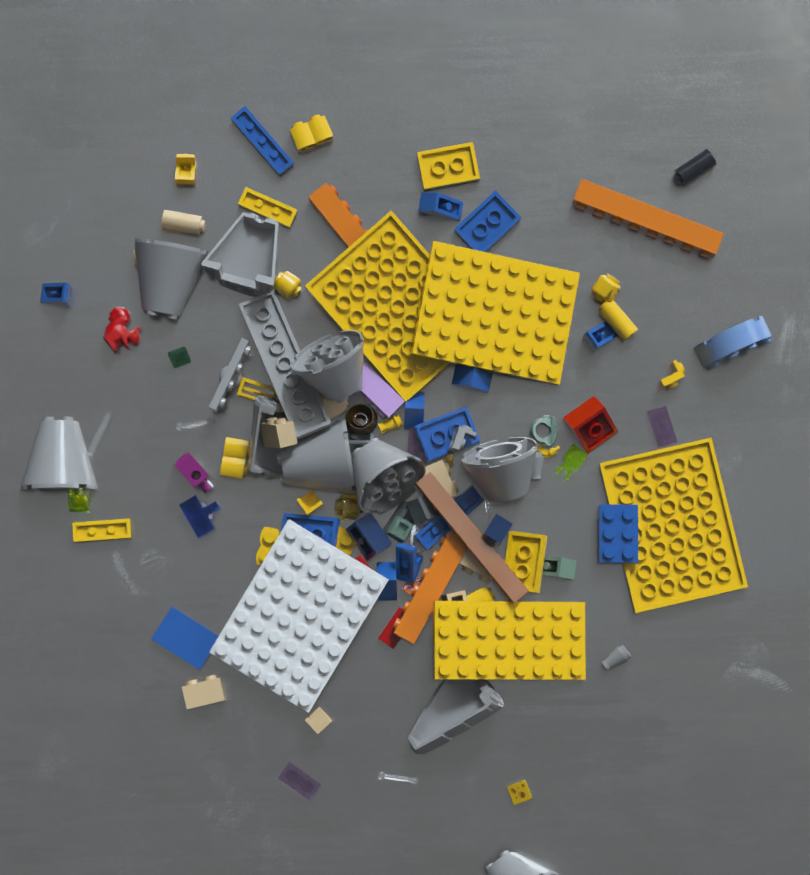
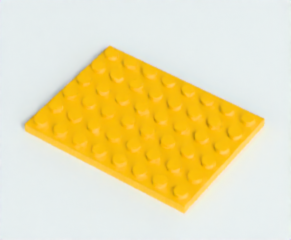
M390 211L304 287L343 331L355 330L362 334L364 339L363 354L406 402L451 362L411 354L430 254L398 217Z
M432 241L411 354L560 385L580 273Z
M712 437L599 463L608 504L638 505V563H623L635 613L748 587Z

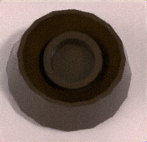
M355 404L345 414L347 429L353 434H368L377 425V413L367 404Z

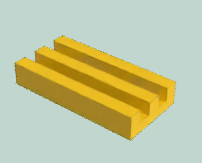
M242 377L237 396L254 401V396L242 393V390L276 399L277 394L274 387ZM248 383L273 391V395L246 387L244 384Z

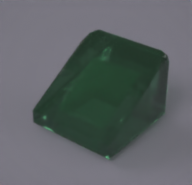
M181 347L167 353L174 368L191 362L186 347Z

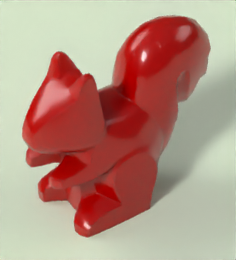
M115 307L109 313L108 320L110 323L106 326L103 336L104 341L114 354L117 352V346L120 344L124 345L126 349L129 348L128 341L132 345H137L139 342V332L141 331V327L128 331L125 326L130 321V313L123 307Z

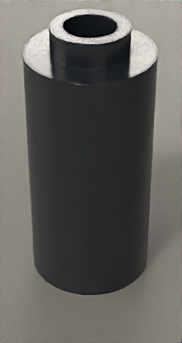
M705 149L676 168L673 176L678 184L686 185L714 167L717 163L711 152Z

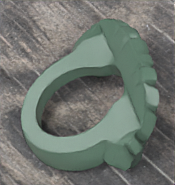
M543 415L542 418L536 419L531 424L530 433L532 438L536 442L541 443L543 447L552 446L556 441L558 424L555 418L550 415ZM539 423H544L549 427V435L545 438H540L536 434V426Z

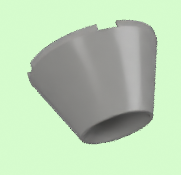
M526 437L509 438L508 442L498 443V440L486 442L466 451L462 455L461 462L489 501L503 502L517 499L529 491L537 452V442Z

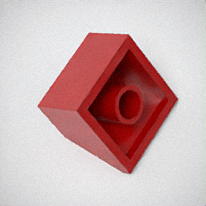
M595 396L563 417L568 428L587 454L618 433L606 408Z

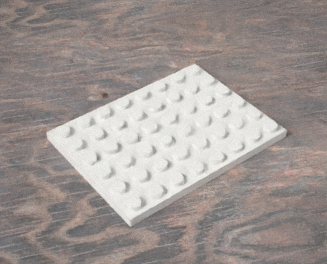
M289 519L209 653L309 713L389 579Z

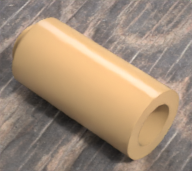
M164 210L161 229L195 235L204 232L205 221L202 220V216Z

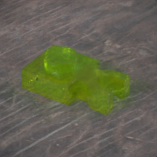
M573 443L562 457L565 463L560 465L556 472L559 473L561 469H566L567 475L564 478L567 480L571 475V469L577 470L589 454Z
M69 488L67 501L69 511H89L88 496L84 495V489L80 488L79 492H74L73 488Z

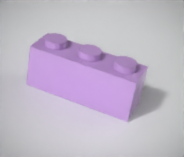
M363 361L362 385L364 388L360 391L363 394L362 398L369 405L373 403L377 407L375 411L382 418L386 416L390 419L405 404V401Z

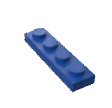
M246 106L231 117V120L279 176L294 164L291 158Z
M471 485L454 501L468 515L484 499ZM437 514L416 532L414 537L425 550H428L449 532L451 528Z

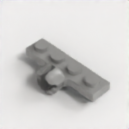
M241 338L229 366L222 368L220 371V384L209 405V408L215 412L218 409L222 410L226 402L224 397L227 391L230 392L238 387L242 380L240 371L243 364H241L243 357L247 358L251 350L250 342L244 338Z

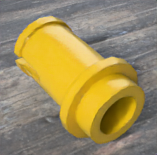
M399 414L393 415L392 418L381 423H377L382 435L397 427L400 429V426L403 425Z

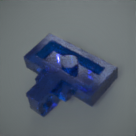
M197 495L179 505L198 538L215 529L210 519L214 518L212 513L220 509L218 502L215 501L210 505H207L206 502L201 504Z

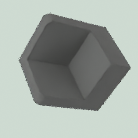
M424 495L406 502L415 524L438 514Z

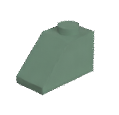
M545 556L542 576L574 580L577 561L562 557Z

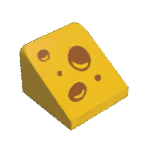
M526 780L507 786L513 805L532 799Z

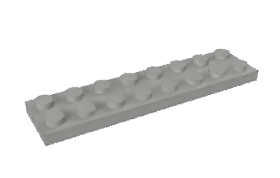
M274 290L269 294L264 293L261 296L238 304L287 420L294 423L297 440L331 426V421L318 391L295 374L291 368V363L293 362L294 364V357L300 352V349Z

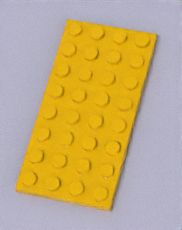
M433 601V679L586 680L585 602H515L512 604L511 601Z

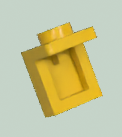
M176 154L175 184H194L196 171L195 155Z
M677 360L672 361L671 365L675 373L659 381L662 389L667 387L669 390L679 385L677 381L685 377L683 374L685 369L681 362L678 363Z

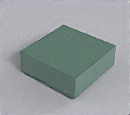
M396 515L387 532L405 542L413 524Z

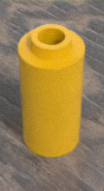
M614 300L611 302L605 301L600 306L601 311L599 313L623 341L627 340L638 330Z

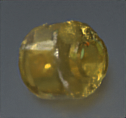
M342 494L339 499L335 500V514H338L341 519L355 520L359 517L360 513H363L358 505L357 495Z

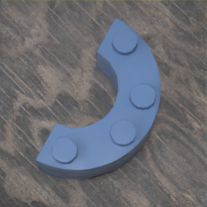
M758 316L755 320H747L711 337L707 342L703 341L695 346L694 350L702 367L712 369L720 365L719 361L727 356L731 359L739 355V351L744 348L748 351L757 347L758 343L762 346L771 342L772 335L763 316Z

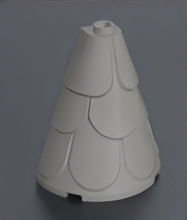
M443 679L408 736V740L412 744L410 746L411 749L418 755L420 753L424 755L452 741L453 737L469 730L470 727L499 711L504 706L501 696L487 679Z

